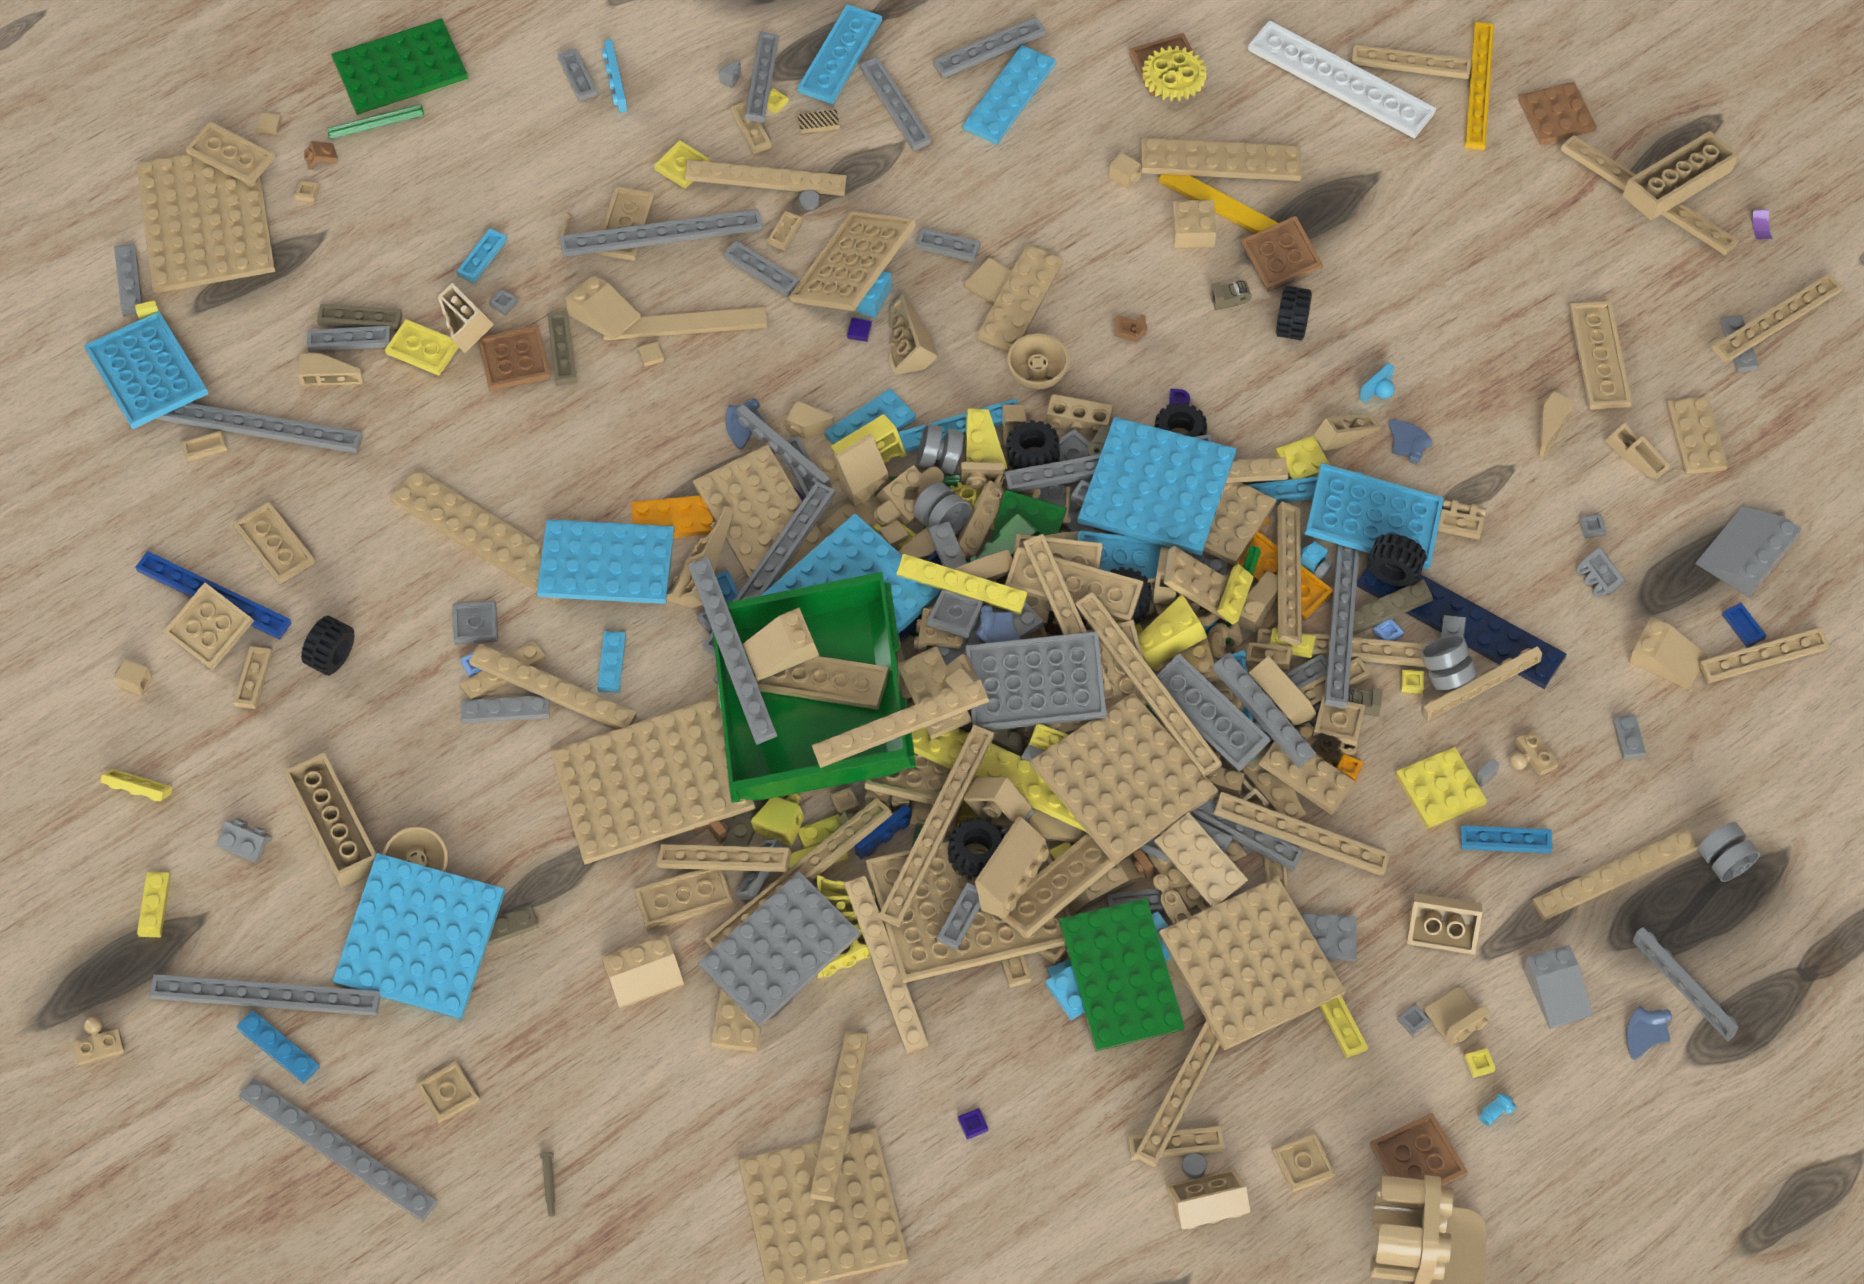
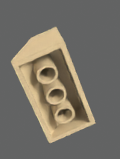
M1022 817L1016 819L975 880L981 911L1005 919L1010 911L1015 909L1019 897L1026 892L1027 885L1032 878L1036 877L1039 867L1047 860L1049 854L1045 838Z

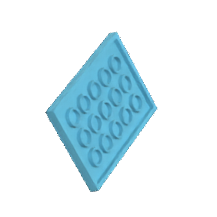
M159 311L84 345L87 354L132 429L208 394L207 388Z
M1321 463L1305 535L1371 553L1376 538H1379L1382 534L1395 533L1404 535L1415 540L1425 550L1427 558L1423 569L1429 570L1444 498Z
M547 519L537 596L666 604L674 526Z

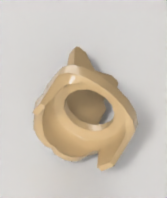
M1219 623L1209 630L1207 637L1214 661L1216 662L1225 656L1224 649L1226 652H1230L1242 643L1243 636L1241 635L1238 623L1233 624L1231 628L1223 623ZM1226 638H1232L1235 643L1226 646Z

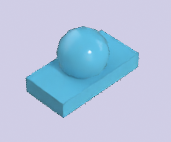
M1387 363L1361 387V401L1366 403L1375 394L1381 399H1388L1393 395L1395 391L1394 384L1391 381L1394 373L1393 365Z

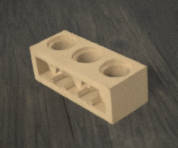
M1052 394L1046 414V424H1050L1055 429L1061 428L1071 431L1075 429L1078 433L1082 432L1095 436L1102 425L1110 428L1113 405Z

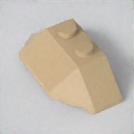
M1129 855L1121 860L1070 902L1068 908L1071 916L1107 898V894H1114L1145 877L1143 873L1139 874L1133 866L1134 857Z

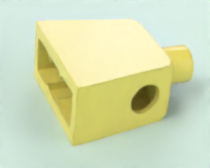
M791 794L786 799L779 797L770 798L751 820L755 833L771 840L778 839L781 843L792 846L804 820V815L798 805L801 797L798 794Z

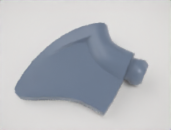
M753 398L743 403V405L765 422L756 410L760 407L757 399ZM729 405L726 412L727 432L735 446L741 450L747 444L752 431L742 427L737 420V408L741 405Z
M1399 420L1389 421V428L1394 438L1392 453L1408 456L1410 463L1413 464L1414 460L1418 464L1422 458L1423 451L1432 446V440L1429 435L1413 424Z
M983 606L980 609L982 613L980 615L981 624L979 629L974 632L979 641L985 644L1021 640L1013 627L1011 612L994 613L991 606Z
M1639 1006L1633 1013L1627 1028V1046L1631 1059H1638L1656 1044L1670 1041L1666 1022L1672 1020L1670 1010L1647 1011Z

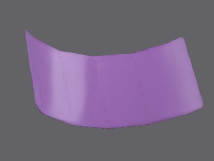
M1753 210V230L1756 239H1773L1769 228V210Z

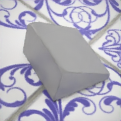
M736 60L719 71L721 84L732 88L735 86L741 75L740 61Z

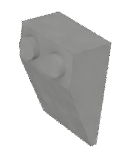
M1570 945L1526 958L1523 970L1549 1029L1593 1016L1579 964Z

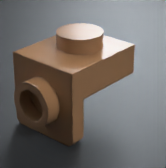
M311 141L308 148L304 151V159L310 169H313L316 162L335 164L338 159L333 143Z
M1141 314L1137 320L1117 315L1114 319V336L1137 342L1147 331L1145 315Z
M723 820L713 821L694 829L696 836L708 829L720 844L725 842L727 838L728 827Z
M1140 848L1133 853V866L1139 874L1143 873L1148 880L1156 875V873L1154 872L1153 865L1147 858L1148 854H1144Z

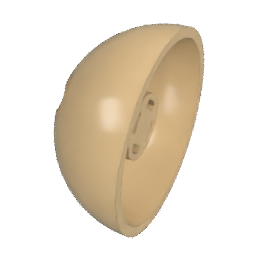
M1030 334L1018 339L1010 347L1007 363L1011 375L1019 384L1029 389L1043 390L1054 386L1064 377L1069 365V355L1066 347L1058 339L1046 334Z
M410 827L396 833L388 841L382 854L443 872L447 871L449 862L447 847L441 837L432 830L423 827Z

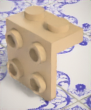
M923 608L922 619L917 620L916 632H919V636H915L914 649H918L917 655L927 651L928 645L961 648L963 644L962 636L927 626V620L932 609Z
M1456 988L1427 1006L1424 1013L1448 1044L1452 1046L1457 1042L1464 1041L1474 1031L1483 1029L1489 1023L1491 1011L1486 1005L1478 1009L1462 988Z

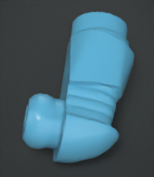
M1497 1094V1098L1482 1109L1479 1116L1480 1121L1490 1126L1504 1111L1507 1114L1512 1113L1516 1108L1515 1103L1512 1102L1513 1099L1505 1094Z

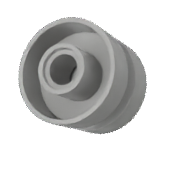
M927 423L921 436L916 465L927 469L934 466L936 459H938L937 467L942 473L952 475L961 458L963 432L948 429L944 438L941 439L942 427Z
M937 482L927 487L920 494L914 506L915 518L926 527L930 528L949 521L955 536L963 530L971 514V505L942 482Z
M1453 635L1438 639L1428 644L1421 651L1422 659L1426 668L1430 670L1429 677L1436 690H1449L1462 686L1476 676L1477 670L1472 657L1468 656L1469 649L1463 636Z
M1731 822L1718 828L1706 837L1698 847V852L1707 863H1714L1712 870L1721 882L1732 880L1741 875L1760 857V852L1749 840L1744 841L1746 834L1736 822Z

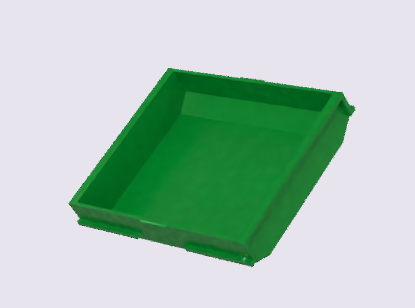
M882 572L726 603L742 644L778 616L800 608L820 657L886 666L890 669L879 710L761 692L777 737L756 745L713 632L719 683L717 685L718 698L723 718L729 790L732 803L741 802L740 799L765 800L889 776L905 768H917L912 732L822 768L819 766L812 747L814 744L908 708L907 698H904L902 695L897 651L900 649L892 587L890 582L886 583Z

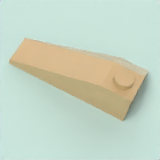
M902 294L890 306L889 327L892 328V337L889 338V344L892 345V353L889 354V361L895 375L925 370L938 357L933 340L906 295Z

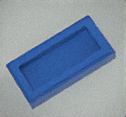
M1742 603L1723 611L1722 616L1747 648L1766 638L1764 631Z

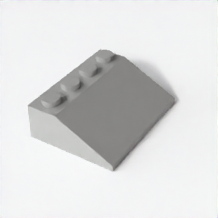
M1742 506L1697 560L1696 564L1748 598H1751L1797 542L1802 528L1785 517Z

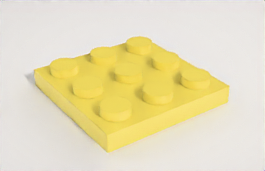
M1455 747L1397 770L1395 774L1427 829L1486 805L1487 799Z

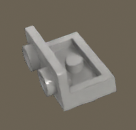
M235 818L234 821H225L217 847L255 863L259 862L266 841H271L273 837L266 834L267 830L263 828L247 826L248 822Z

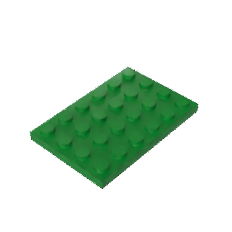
M442 18L331 54L356 115L468 79L467 72Z
M1147 898L1059 919L1058 922L1095 1052L1184 1031L1185 1026Z

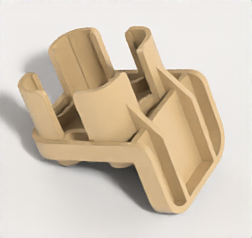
M1381 1175V1191L1376 1192L1373 1211V1227L1379 1230L1377 1253H1374L1371 1257L1370 1277L1412 1282L1411 1284H1485L1487 1227L1481 1215L1471 1209L1453 1207V1188L1441 1187L1440 1176L1424 1175L1422 1180Z

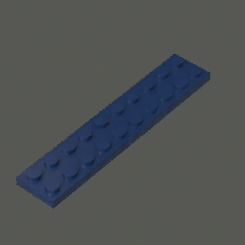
M1366 568L1357 580V587L1379 599L1406 587L1392 586L1382 582L1370 573L1369 568ZM1420 574L1418 581L1425 580L1433 601L1406 612V614L1441 633L1444 615L1466 617L1464 638L1468 648L1499 665L1508 658L1514 659L1527 648L1533 649L1538 646L1542 652L1541 662L1517 675L1545 690L1567 655L1565 652Z

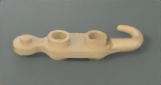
M1158 874L1153 879V886L1162 893L1160 902L1171 924H1176L1191 917L1179 893L1169 888L1167 876Z

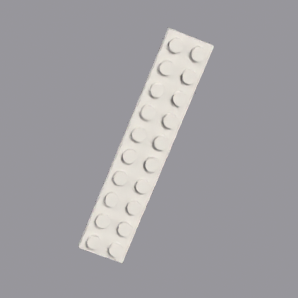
M1270 20L1248 45L1250 52L1414 139L1436 113L1435 107Z

